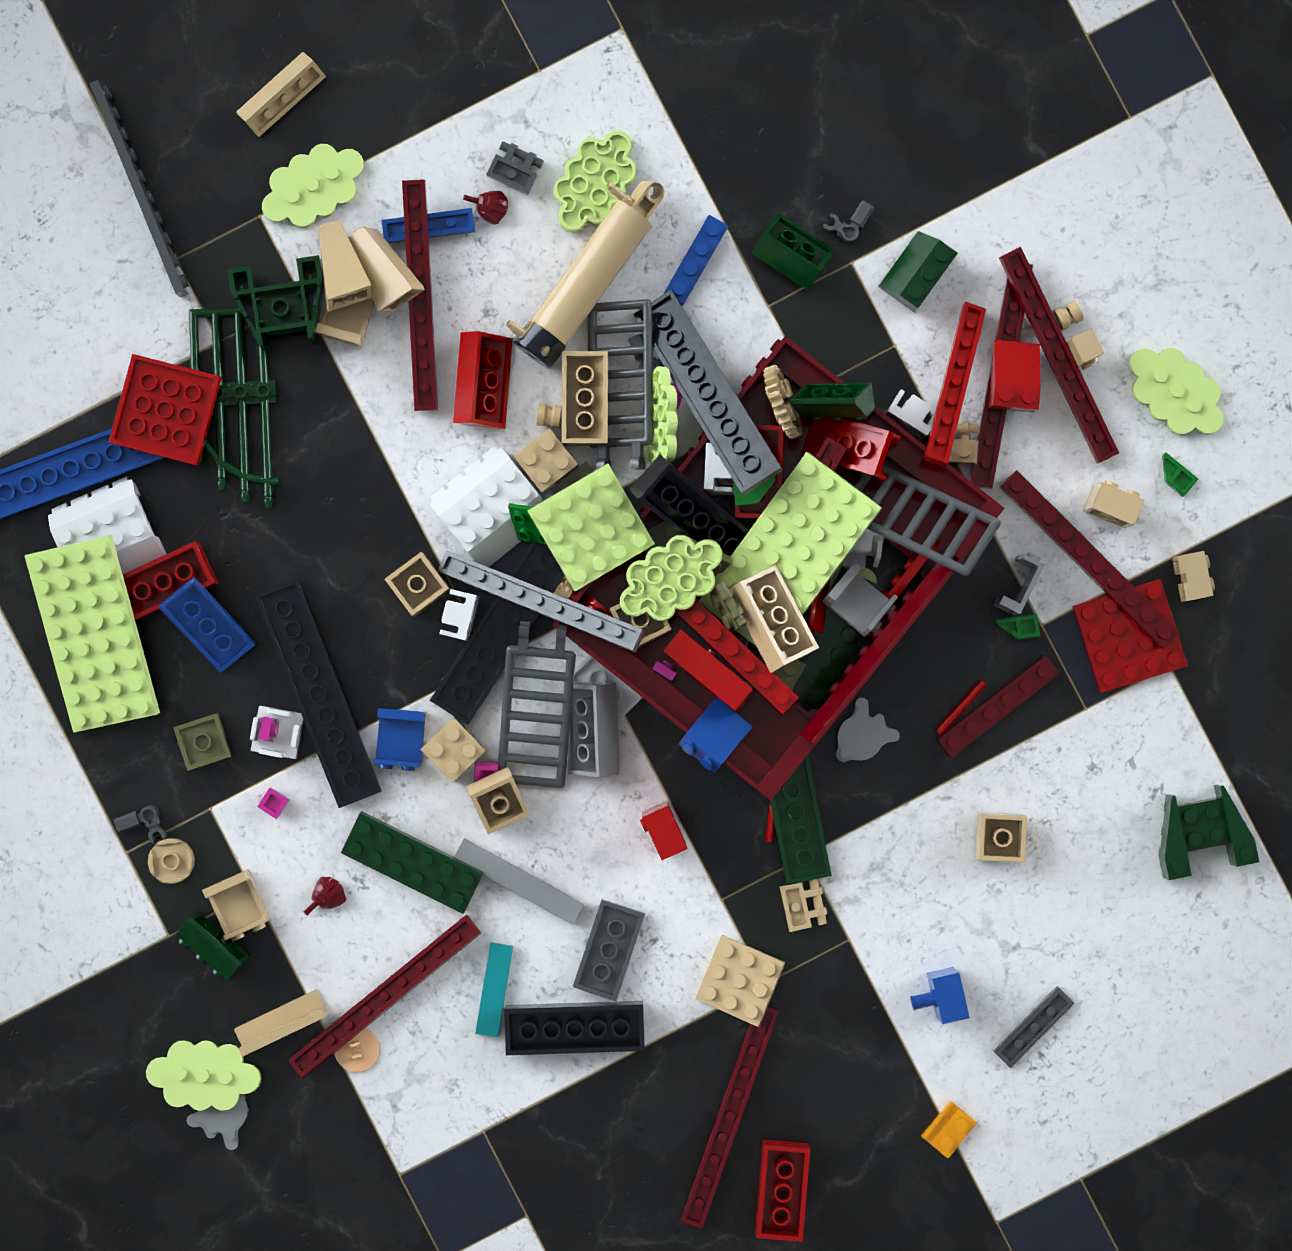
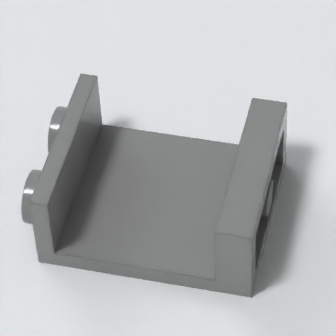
M1029 552L1028 554L1016 556L1015 561L1031 568L1015 601L1006 596L996 597L993 606L1011 615L1021 614L1045 565L1039 562L1040 557Z
M854 562L822 602L865 637L870 631L874 634L883 624L880 619L883 615L888 617L896 607L893 603L898 597L895 594L890 599L885 597L858 574L862 567Z

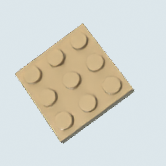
M721 935L695 999L759 1027L786 962Z

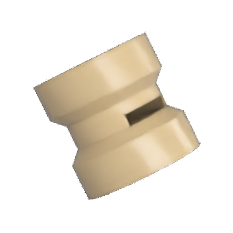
M1074 300L1068 302L1066 307H1059L1052 311L1062 331L1069 328L1070 324H1077L1084 320L1082 311Z
M539 403L537 425L545 426L548 424L553 428H560L562 406L555 405L551 408L546 403Z

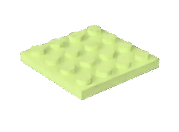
M608 463L527 510L574 591L655 545Z

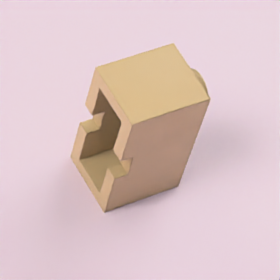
M1092 328L1071 338L1067 342L1078 367H1082L1083 370L1099 362V356L1104 354Z
M1204 551L1172 557L1175 575L1180 574L1182 583L1177 584L1181 602L1213 596L1215 584L1213 578L1209 577L1208 568H1210V560Z

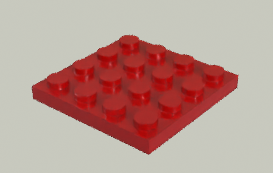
M132 354L109 443L199 466L222 377Z
M1161 579L1135 586L1176 628ZM1108 595L1072 606L1099 693L1188 666L1179 635L1164 649H1161Z

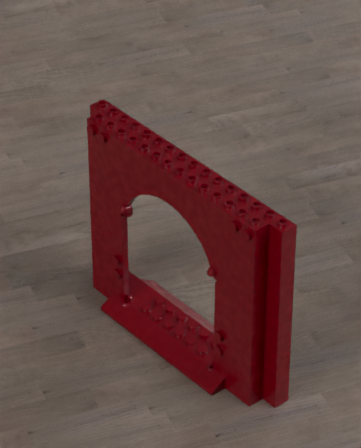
M785 336L782 340L777 339L770 348L772 353L767 359L763 357L755 367L757 369L756 373L753 376L748 375L741 384L742 388L737 396L754 424L779 425L765 390L766 384L763 375L765 368L777 365L781 373L783 372L784 378H787L794 395L806 383L844 382ZM875 407L871 414L863 420H855L854 417L844 418L888 430L901 436L899 442L889 446L884 465L996 518L1005 509L949 464L943 467L923 460L926 446ZM800 417L803 428L801 436L789 439L785 433L784 481H786L803 457L800 454L812 422L810 417ZM703 431L698 437V445L695 448L690 447L683 456L685 459L681 466H675L702 490H704L706 443H711ZM838 466L835 473L855 486L860 477L855 474H849L843 471V467ZM872 476L862 493L872 500L884 481ZM898 481L894 482L879 505L882 509L874 518V522L880 525L883 524L906 489V485ZM719 485L718 487H733V486ZM915 490L890 530L902 535L927 495ZM717 495V497H711L717 502H719L727 495ZM935 500L911 540L922 544L948 505ZM643 505L640 509V519L647 530L664 522L662 518L646 505ZM956 509L938 537V540L941 542L935 552L942 555L945 553L968 517L967 514ZM977 519L952 560L961 564L981 539L989 525ZM884 537L886 541L909 559L911 556L915 559L919 555ZM645 551L583 586L579 593L574 591L569 600L583 605L585 597L590 595L610 611L609 608L620 603L622 592L629 587L626 579V572L629 566L635 561L645 560L647 556ZM930 559L921 567L923 569L921 577L924 580L914 592L911 590L907 592L900 601L903 604L900 610L895 608L887 617L888 625L885 628L880 626L871 637L874 640L872 645L869 647L866 644L857 655L860 660L856 665L852 662L842 673L845 676L844 680L841 683L838 681L834 683L828 691L831 696L820 710L811 709L807 712L796 703L783 716L759 692L754 690L755 694L738 713L739 716L753 727L723 763L771 801L955 571ZM676 612L667 620L672 631L639 647L636 653L566 625V636L686 733L715 700L716 696L663 652L680 630L705 650L707 648L711 649L718 655L717 660L745 682V679ZM554 620L555 622L553 624L555 628H557L558 625H566L556 620ZM665 660L675 667L673 671L677 675L673 682L652 670L657 661L662 663Z

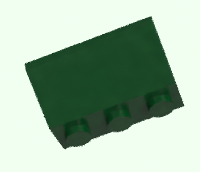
M778 213L760 236L751 254L776 269L778 273L793 280L798 286L809 290L835 250Z
M918 231L878 287L915 313L958 252L941 240Z
M806 383L789 399L791 406L801 417H810L812 420H819L824 417H832L833 420H841L845 417L863 420L875 409L872 383Z
M200 912L191 915L176 933L180 944L187 949L191 948L197 953L195 955L196 958L203 964L208 963L213 968L212 972L221 980L226 979L228 981L249 959V956L230 939L224 940V934Z

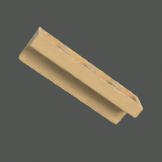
M302 52L237 110L236 113L260 137L326 76L316 63Z
M315 989L236 1027L234 1031L241 1043V1046L238 1048L241 1056L243 1057L326 1017L329 1013L318 990Z

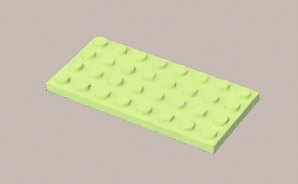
M806 452L733 552L731 564L723 573H719L716 576L714 588L724 581L728 589H730L740 581L776 565L803 616L882 507L809 452ZM710 594L702 596L699 602L722 619L723 616L719 609H716L711 603ZM746 625L737 631L756 646Z
M112 535L25 555L73 733L159 714L160 710Z

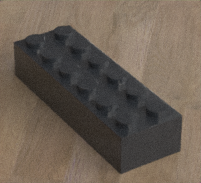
M661 454L629 489L639 501L681 535L690 537L697 542L711 539L720 545L722 553L730 557L750 530Z
M643 1001L506 1005L504 1009L506 1056L645 1051Z

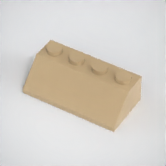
M562 351V445L589 446L608 444V351Z
M776 565L740 581L731 588L737 605L742 607L745 612L743 614L747 620L745 625L770 673L819 648Z

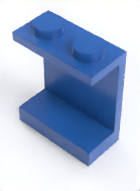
M716 697L684 735L679 745L682 746L687 754L697 758L704 768L716 773L753 726Z
M378 708L377 718H379L376 758L373 759V763L379 764L381 769H392L393 765L402 766L401 770L415 771V767H421L422 751L420 749L423 747L426 712Z

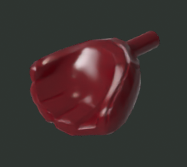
M502 191L484 192L479 194L478 198L465 194L463 196V200L476 204V210L480 217L490 224H499L508 209V199Z
M320 877L312 893L311 899L313 903L303 912L308 916L317 906L320 909H333L344 904L347 898L342 885L332 877Z

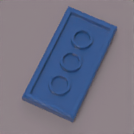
M195 577L159 605L160 610L220 673L256 645V642Z

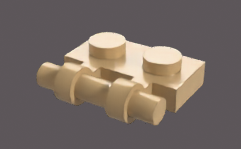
M962 422V424L957 425L956 433L962 434L961 439H954L948 463L977 464L979 441L970 440V433L978 434L979 425Z
M818 879L809 880L810 889L804 890L802 882L779 886L789 932L811 928L810 918L817 917L818 925L827 924L825 916L827 909L823 906L821 897L823 891L822 887H819ZM808 897L813 899L815 908L813 910H808L806 902Z

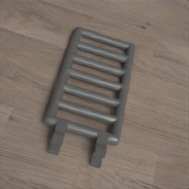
M649 299L597 303L588 315V351H608V357L643 354V368L608 370V379L643 377V391L608 393V402L643 400V414L608 416V425L643 423L644 437L608 438V444L589 446L591 448H598L596 470L607 463L611 467L610 447L632 446L630 468L645 470L643 446L651 445L653 442L652 302ZM643 309V322L597 326V312ZM643 331V345L597 348V335Z
M883 464L882 470L887 476V480L883 482L872 500L875 503L881 504L895 481L907 487L883 524L880 525L872 521L867 529L963 576H968L996 533L1001 521ZM842 468L843 471L860 477L854 487L861 492L872 477L871 475ZM915 490L927 495L902 535L890 530ZM935 500L948 505L923 545L911 540ZM957 509L967 514L968 517L943 555L931 550ZM978 519L989 526L965 564L962 565L952 560V558Z
M521 621L518 646L510 645L506 649L498 771L506 768L507 762L557 767L556 779L512 775L515 783L519 785L563 788L566 777L576 654L573 651L565 650L566 625H558L555 649L528 647L530 622ZM515 655L566 660L565 672L515 668ZM522 677L564 681V692L559 694L513 689V678ZM512 698L563 703L562 715L511 711ZM510 720L560 724V737L509 732ZM509 741L559 746L558 758L508 753Z

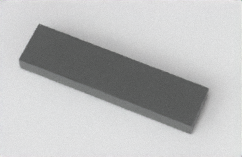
M1056 986L993 1050L994 1053L1011 1068L1071 1008L1074 1002Z

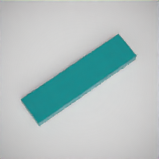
M490 943L475 1034L498 1037L513 952L512 945Z

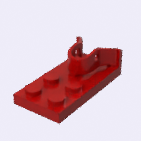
M824 417L819 420H812L800 455L804 456L806 452H809L816 457L825 439L830 437L849 448L839 467L886 481L887 477L882 470V466L889 446L899 442L901 436L888 430L847 419L833 420L832 417Z

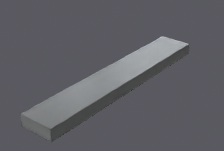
M466 838L463 839L454 856L483 871L485 877L574 925L584 906L582 902Z

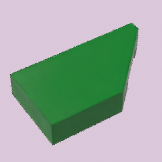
M1165 452L1162 455L1165 483L1180 496L1184 497L1198 478Z
M776 477L771 478L744 496L735 482H733L735 505L759 503L775 482Z
M1037 614L994 620L995 624L1016 640L1040 637Z

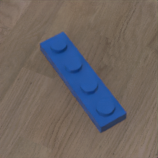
M472 208L429 213V238L475 232ZM404 217L381 220L383 236L389 244L405 242Z
M708 215L664 294L672 290L680 304H685L729 225Z

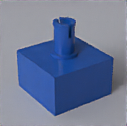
M954 967L928 972L927 978L930 992L910 996L914 1011L934 1006L936 1017L942 1024L970 1018L960 973Z

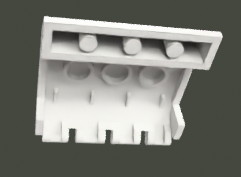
M495 446L482 456L485 459L482 463L478 459L464 470L467 475L463 477L460 473L447 483L448 490L445 491L442 487L430 497L433 500L430 503L431 507L475 562L490 567L521 542L517 538L510 516L509 503L534 507L544 501L502 448L497 450Z
M127 476L112 482V488L109 485H105L92 491V497L85 494L71 500V506L64 503L51 509L52 514L48 515L50 531L57 547L112 535L122 574L166 555L159 537L154 535L138 497L141 495L136 483L132 479L129 480Z

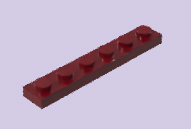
M1043 656L936 740L952 758L1060 673L1049 659Z

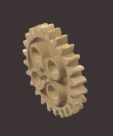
M777 365L765 368L763 370L764 382L766 384L765 390L772 404L778 424L782 425V429L789 439L801 436L803 433L801 416L790 404L789 399L794 394L792 393L787 378H784L783 372L781 373Z

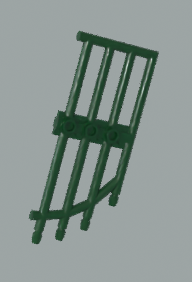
M240 308L189 309L191 369L200 371L198 318L212 317L214 375L222 377L215 402L216 450L207 439L203 450L217 465L218 490L226 491L227 482L225 479L226 472L240 479L242 503H249V482L263 485L265 509H272V486H280L279 477H272L269 404L277 403L276 380H269L267 336L264 337L266 351H262L258 344L259 381H246L244 317ZM234 316L237 382L223 383L221 317ZM260 404L263 476L249 473L247 405ZM238 405L240 469L226 461L224 406ZM203 454L201 455L199 464L202 463Z

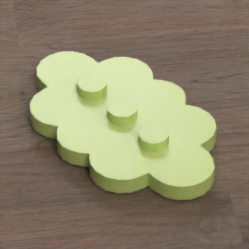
M620 130L612 131L605 136L603 141L597 138L583 140L578 147V156L566 162L564 167L565 176L560 178L554 186V197L562 205L558 213V219L564 230L578 232L588 222L600 225L618 201L606 188V185L611 182L625 193V187L632 184L635 180L637 167L634 161L629 158L632 150V141L625 132Z
M328 144L316 145L311 149L309 155L299 154L294 156L289 163V167H280L272 172L269 184L273 192L269 193L262 202L264 215L270 221L278 223L290 219L295 226L300 228L311 226L318 216H331L335 213L338 204L345 205L355 198L357 187L354 179L358 178L364 170L362 156L353 149H345L337 153Z
M1144 348L1132 354L1129 360V368L1137 378L1132 386V394L1137 402L1148 405L1149 412L1156 420H1166L1167 427L1173 433L1180 435L1189 433L1194 428L1202 434H1211L1221 428L1223 414L1215 405L1220 398V388L1214 380L1204 378L1203 369L1200 365L1192 362L1186 363L1183 353L1175 348L1165 349L1159 354L1151 349Z
M658 366L652 375L653 442L651 445L645 446V455L651 464L659 454L669 462H672L677 452L675 436L678 426L677 414L675 412L677 392L675 387L671 385L668 367Z
M676 535L668 541L666 547L656 546L652 548L645 560L635 561L629 566L626 572L629 587L622 592L620 597L621 609L630 616H640L647 612L653 619L665 621L674 615L676 609L685 610L690 608L694 604L696 596L709 594L715 586L716 577L712 570L720 564L722 559L720 545L711 539H704L695 544L690 537Z
M178 1041L169 1048L167 1057L152 1060L146 1070V1077L149 1083L155 1087L164 1088V1098L169 1105L183 1107L189 1104L198 1111L207 1110L211 1106L221 1111L230 1110L239 1102L240 1094L256 1091L261 1083L259 1069L254 1065L244 1063V1056H241L239 1047L232 1044L218 1047L211 1041H201L196 1045L188 1041Z

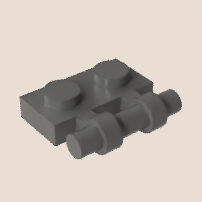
M502 141L499 149L506 152V155L501 157L496 154L486 175L495 181L528 195L537 177V173L530 169L533 165L541 169L544 160L538 158L537 154L531 151L527 153L519 149L516 144L511 143L510 145ZM514 156L525 161L524 165L521 166L512 162Z

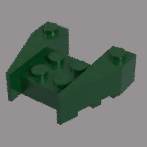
M319 255L296 259L299 281L256 288L255 275L251 266L227 269L231 293L262 351H266L265 336L307 330L311 344L315 343L317 335L315 330L317 323H319L324 294L322 264Z
M1214 785L1215 798L1177 805L1175 795L1166 794L1164 822L1161 829V847H1159L1158 854L1164 879L1174 880L1192 876L1187 852L1225 844L1230 865L1238 867L1260 862L1255 839L1223 785Z

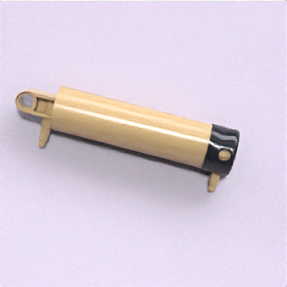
M644 180L636 187L631 196L626 192L624 193L611 182L606 185V188L618 201L525 327L522 328L511 320L506 323V326L517 335L514 343L520 350L542 366L549 369L552 368L562 354V351L566 349L568 342L652 228V224L648 219L664 197L665 190L662 184ZM652 186V187H653V193H652V195L649 197L648 191H649L650 187Z

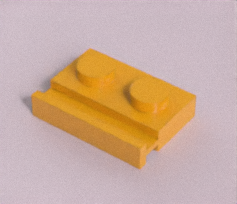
M949 1101L921 1136L945 1157L949 1158L977 1122L952 1101Z

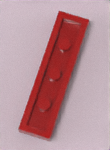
M937 539L931 550L935 551L941 541ZM920 554L915 559L911 556L903 567L906 569L903 575L898 573L890 583L893 586L891 590L887 591L885 589L882 594L888 599L894 594L898 597L928 558Z

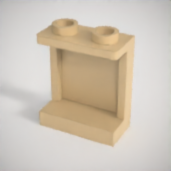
M372 296L369 299L328 312L325 303L320 324L317 323L315 333L322 337L362 347L374 306Z
M248 869L202 890L205 898H209L225 934L223 936L224 940L231 938L232 942L244 937V932L249 929L256 932L266 927L265 922L270 920Z

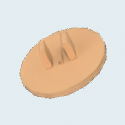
M365 1028L334 1055L337 1062L344 1069L351 1072H362L369 1069L377 1061L380 1053L379 1042L376 1035Z

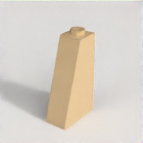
M340 220L328 222L318 227L328 312L371 298L372 285Z
M365 226L359 227L349 237L372 285V298L379 312L392 313L425 290L423 285L377 229Z

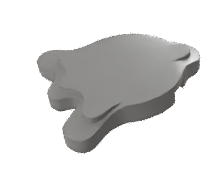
M858 698L855 701L853 714L839 727L836 758L841 762L867 760L878 753L884 744L898 741L900 734L897 730L886 727L882 714L870 717L868 701L865 698Z
M240 1094L239 1102L230 1110L221 1111L211 1106L207 1110L192 1113L187 1117V1124L191 1127H202L208 1138H214L217 1133H221L226 1148L234 1150L239 1144L238 1131L248 1116L249 1108L245 1100L246 1096L245 1094Z

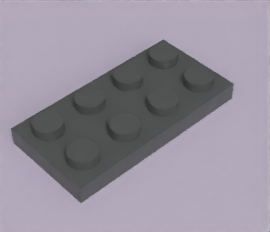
M601 899L573 984L574 988L613 1001L617 1000L645 913Z

